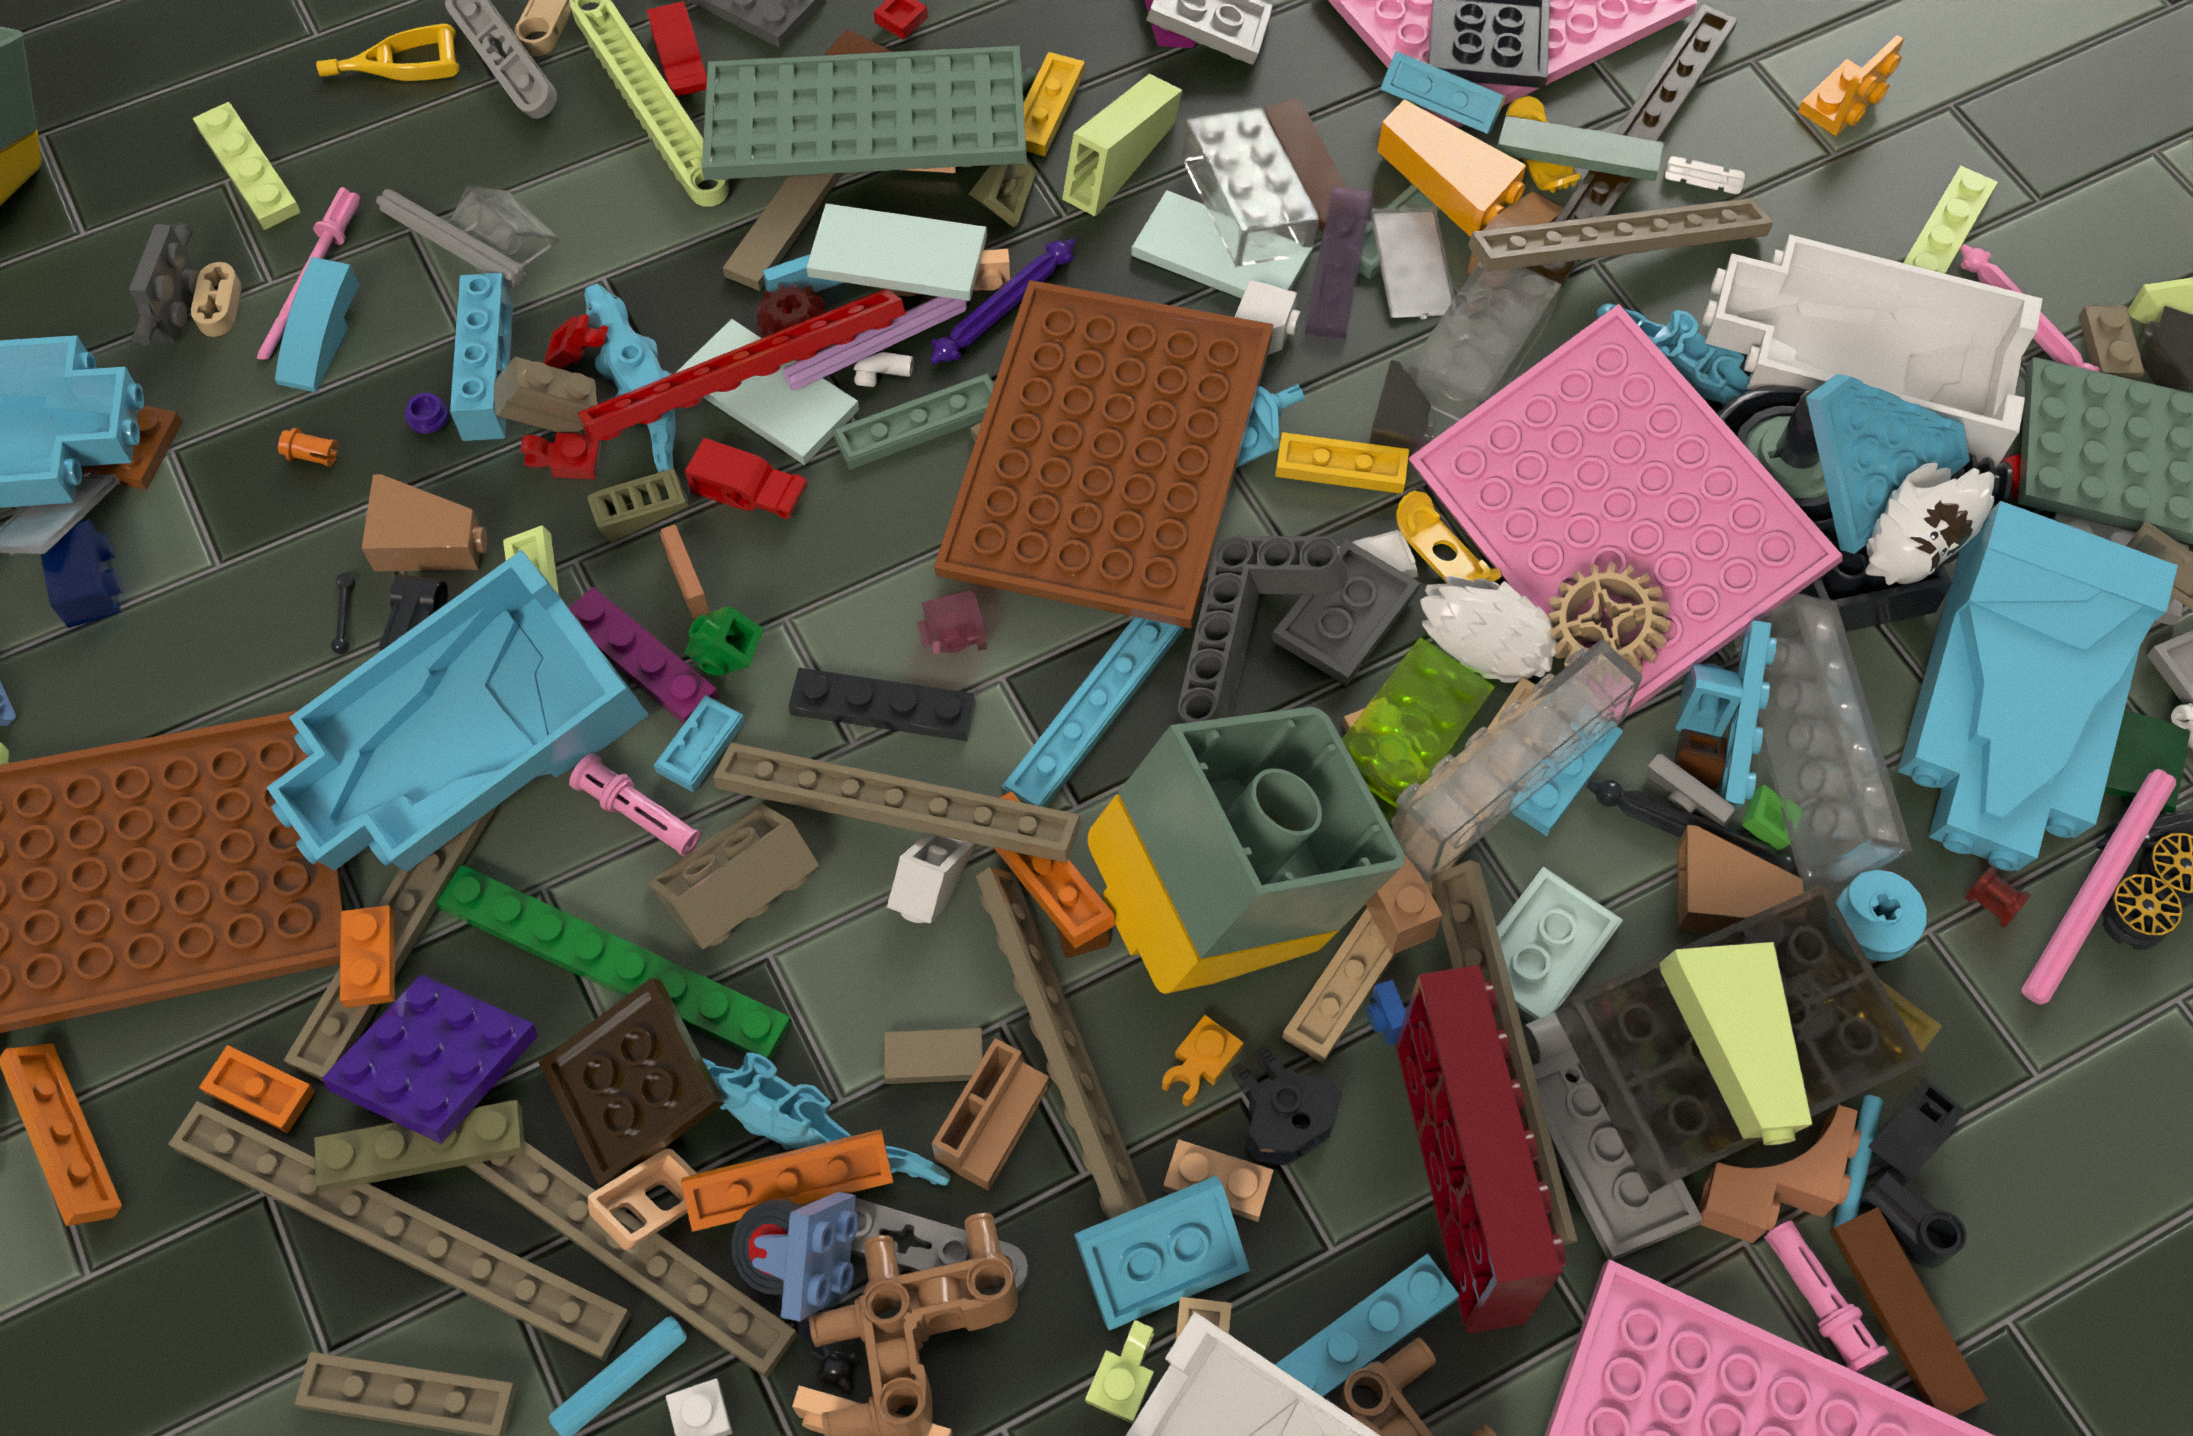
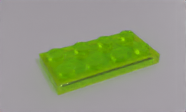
M1419 637L1342 738L1369 790L1405 814L1488 699L1495 686Z

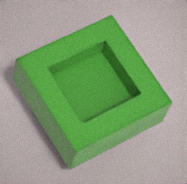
M1764 784L1754 790L1753 797L1748 802L1742 826L1777 852L1790 845L1799 810Z

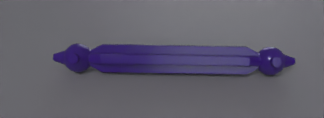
M1071 238L1066 241L1057 240L1053 243H1047L1045 246L1046 254L1036 257L952 329L949 337L933 340L934 353L930 358V362L936 364L941 361L950 362L954 359H960L961 353L959 348L970 345L1023 299L1029 280L1043 282L1054 273L1057 265L1073 261L1074 256L1071 255V250L1075 240Z

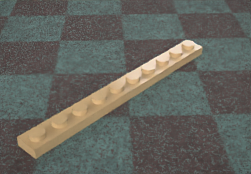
M1523 677L1404 852L1420 872L1433 897L1435 894L1430 877L1455 866L1560 706L1561 698ZM1366 908L1283 1031L1282 1039L1322 1064L1325 1063L1373 990L1374 985L1377 984L1396 953L1393 955L1390 953L1368 908Z

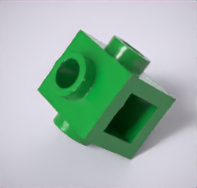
M731 606L702 614L695 619L689 629L688 635L691 638L684 654L698 662L699 668L711 675L721 676L750 666L764 628Z

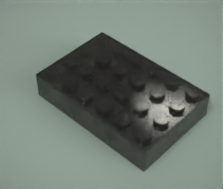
M1825 884L1679 948L1689 949L1774 942L1811 1117L1892 1080L1926 1062ZM1672 952L1571 996L1554 1011L1649 1194L1763 1141L1762 1137L1743 1139L1661 973L1659 963Z

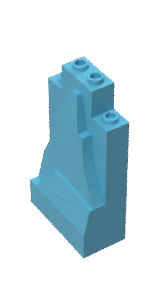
M77 335L0 340V508L74 503L76 485H80L82 482L81 466L132 463L134 445H138L140 441L137 418L138 410L144 407L142 387L138 383L135 384L126 367L97 368L94 355L91 352H87Z
M2000 501L1990 511L1979 533L1960 549L1951 580L1952 585L1948 591L1898 772L1912 777V780L1921 786L1942 788L1928 838L1942 842L1943 846L1952 852L1959 854L1971 853L1987 859L1988 863L1997 869L2018 871L2038 858L2045 828L2049 833L2058 837L2076 838L2096 825L2140 645L2152 624L2167 613L2178 565Z
M520 550L290 716V720L299 731L293 737L308 758L266 788L276 801L271 806L272 811L287 828L294 827L301 837L296 842V845L305 858L313 865L320 862L335 871L363 849L370 846L373 853L385 866L393 863L405 872H408L535 777L552 774L557 778L576 766L586 755L597 753L649 714L549 581L523 550Z

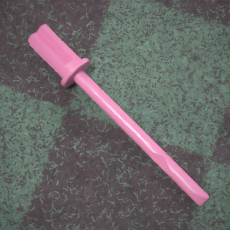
M340 188L323 220L315 223L313 229L320 238L284 303L278 318L263 342L257 359L268 360L282 337L294 297L311 257L323 259L331 243L342 245L346 240L344 231L360 203V196L357 193H350L346 188Z

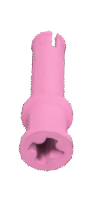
M590 753L586 755L574 768L569 785L576 791L584 790L599 800L600 807L605 811L612 813L619 811L647 832L678 851L681 856H686L696 847L701 836L700 831L693 829L665 808L634 788L632 779L625 773L618 775L603 765L602 758L597 754Z
M1792 1220L1779 1225L1764 1236L1821 1322L1818 1324L1820 1329L1818 1331L1823 1338L1831 1339L1847 1363L1846 1368L1860 1373L1890 1354L1885 1346L1877 1345L1860 1320L1863 1315L1861 1310L1855 1307L1853 1303L1848 1305L1843 1296L1840 1295L1812 1250L1809 1249Z

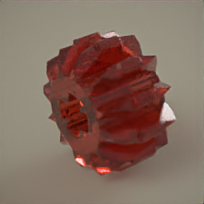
M795 280L790 288H784L778 282L777 292L764 291L763 302L757 303L758 330L762 334V338L807 321L826 312L825 303L821 296H816L812 286L800 289Z

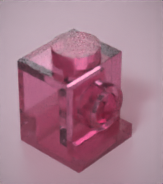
M974 590L922 602L924 620L917 621L916 623L923 648L931 646L933 654L941 652L955 653L973 644L977 645L978 651L987 649L985 625Z

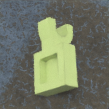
M1134 1320L1121 1356L1107 1350L1105 1351L1085 1398L1086 1403L1132 1424L1134 1423L1154 1376V1371L1141 1366L1153 1339L1154 1328Z

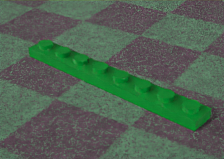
M462 864L436 902L440 911L621 996L626 997L651 977L662 980L685 1026L745 1054H760L769 1061H772L793 1024L791 1017Z

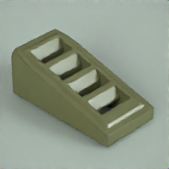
M674 469L608 487L587 496L598 529L611 543L689 506L677 472ZM666 487L670 499L662 501L659 490ZM649 495L652 504L645 505L643 498ZM633 503L634 509L628 511L627 505Z

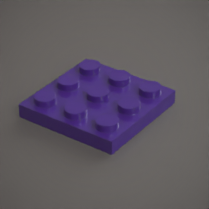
M420 975L322 1079L328 1091L442 1144L538 1035L533 1023L424 975Z

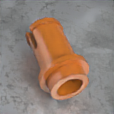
M296 427L291 430H284L280 435L278 452L280 455H285L288 461L293 462L298 458L332 467L338 456V450L331 449L339 447L336 440L303 434L302 430Z

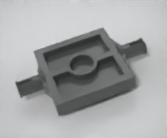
M177 223L175 230L171 225L155 224L129 288L139 311V322L132 335L133 341L143 346L150 345L153 333L159 342L175 343L181 327H184L187 323L188 308L192 301L199 275L187 255V246L194 232L192 227L187 224Z

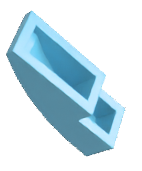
M311 257L300 281L285 326L275 375L277 385L317 392L348 330L344 316L360 286L350 264Z

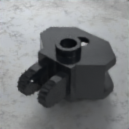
M1264 1045L1255 1052V1056L1259 1066L1265 1071L1271 1082L1261 1087L1250 1070L1240 1062L1230 1068L1234 1081L1250 1102L1248 1110L1253 1116L1248 1132L1246 1149L1257 1163L1290 1166L1329 1139L1340 1102L1341 1092L1330 1078L1299 1076L1292 1068L1286 1071L1277 1057L1274 1056V1053Z

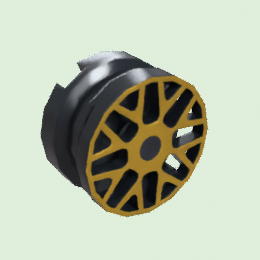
M2174 833L2161 838L2139 862L2137 873L2159 878L2171 886L2179 897L2182 908L2193 904V836L2185 833Z
M2133 875L2124 879L2114 890L2101 912L2105 921L2102 926L2107 934L2118 944L2124 942L2132 945L2133 950H2146L2158 945L2180 923L2182 916L2181 902L2173 888L2163 880L2150 875ZM2171 918L2176 919L2175 924L2171 921Z

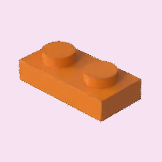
M390 905L341 911L340 1002L345 1008L395 1002V913Z
M229 1045L226 1046L199 1086L205 1094L287 1134L315 1093L310 1084Z

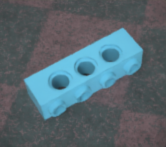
M502 273L460 275L450 412L462 441L505 439L506 418L498 417L495 414L494 382L502 371H506V366L510 363L513 302Z

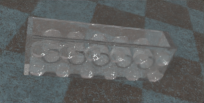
M1797 593L1760 620L1761 622L1772 623L1770 637L1776 638L1777 644L1772 665L1765 664L1763 682L1770 683V691L1765 710H1758L1757 726L1763 728L1762 744L1800 878L1803 879V883L1841 889L1849 885L1860 873L1877 870L1912 851L1837 603ZM1744 632L1733 639L1739 661Z
M1603 639L1598 641L1589 650L1585 647L1579 648L1567 660L1564 666L1565 669L1557 676L1549 673L1543 677L1532 690L1533 695L1523 703L1519 700L1511 703L1500 715L1499 723L1490 730L1485 727L1479 729L1467 741L1466 749L1455 758L1451 754L1443 758L1432 770L1431 778L1421 786L1417 782L1411 784L1398 797L1396 802L1398 804L1397 813L1391 820L1393 825L1392 832L1404 854L1427 883L1431 880V876L1444 870L1624 720L1643 676Z

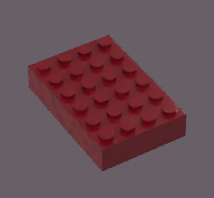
M1480 965L1419 974L1395 1043L1454 1289L1460 1295L1457 1301L1465 1334L1525 1324L1562 1273L1561 1267L1566 1265L1563 1242L1559 1234H1552L1547 1214L1551 1213L1549 1190L1544 1181L1538 1182L1533 1162L1537 1161L1535 1138L1530 1129L1524 1130L1519 1111H1522L1524 1108L1521 1086L1517 1079H1510L1506 1064V1061L1510 1060L1508 1038L1503 1029L1497 1030L1493 1012L1497 1011L1496 993L1491 981L1484 982Z

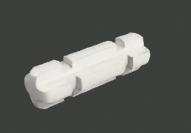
M1671 156L1666 165L1665 178L1675 182L1685 179L1686 184L1716 191L1718 187L1724 188L1723 192L1737 195L1743 188L1745 172L1729 168V172L1723 171L1724 167L1695 160H1692L1691 164L1686 163V158Z

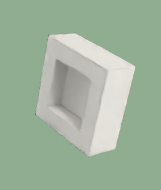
M717 1378L666 1395L676 1436H726L733 1433L721 1386Z

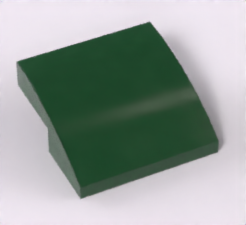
M2124 710L2104 794L2124 796L2125 806L2129 807L2148 774L2156 769H2160L2176 779V786L2161 811L2175 813L2190 741V731L2160 719Z

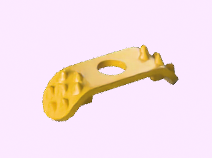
M1529 95L1515 99L1509 105L1506 116L1548 123L1543 104L1537 98ZM1522 159L1540 190H1550L1551 193H1555L1557 188L1559 190L1563 187L1568 189L1569 185L1574 187L1578 180L1582 179L1581 173L1576 172L1573 167Z
M1415 490L1402 498L1398 504L1396 517L1403 537L1446 583L1447 576L1464 578L1474 581V579H1486L1495 582L1502 576L1498 568H1490L1483 560L1479 561L1440 520V515L1435 511L1432 500L1426 493ZM1438 544L1448 545L1455 551L1456 558L1451 561L1441 560L1435 556L1432 548Z

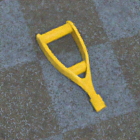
M437 24L403 31L389 36L352 58L341 61L337 59L317 61L318 74L320 77L339 75L340 71H361L401 81H421L452 77L459 72V65L455 61L453 40L456 36V31L449 24ZM438 43L439 61L393 63V54L418 46Z

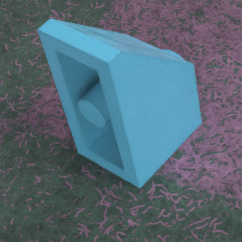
M1694 663L1682 685L1675 730L1688 729L1721 738L1742 699L1743 687L1739 674L1724 670L1715 664L1702 665Z

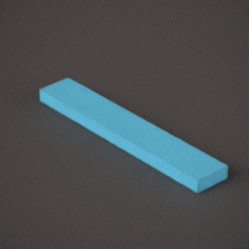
M1134 617L1001 786V794L1005 795L1012 791L1022 803L1047 808L1186 627Z

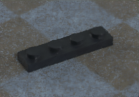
M798 668L788 707L790 715L967 741L976 701L974 693Z

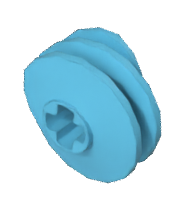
M1882 870L1863 872L1855 877L1835 901L1831 914L1833 931L1841 944L1853 954L1871 961H1891L1905 955L1920 939L1926 927L1927 909L1921 894L1903 877L1893 872Z

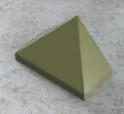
M1028 162L1010 165H990L969 195L1010 226L1014 227L1019 223L1037 170Z

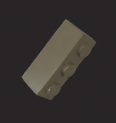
M760 803L646 884L688 938L700 948L705 949L707 946H715L725 941L732 934V928L746 918H754L764 913L771 906V900L785 890L789 891L800 887L808 880L809 873L820 865L793 822Z

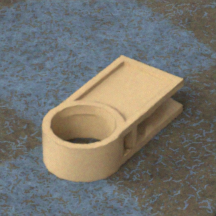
M529 0L519 22L515 26V34L531 56H543L555 48L572 12L569 0ZM543 31L547 33L540 39H525L532 32Z

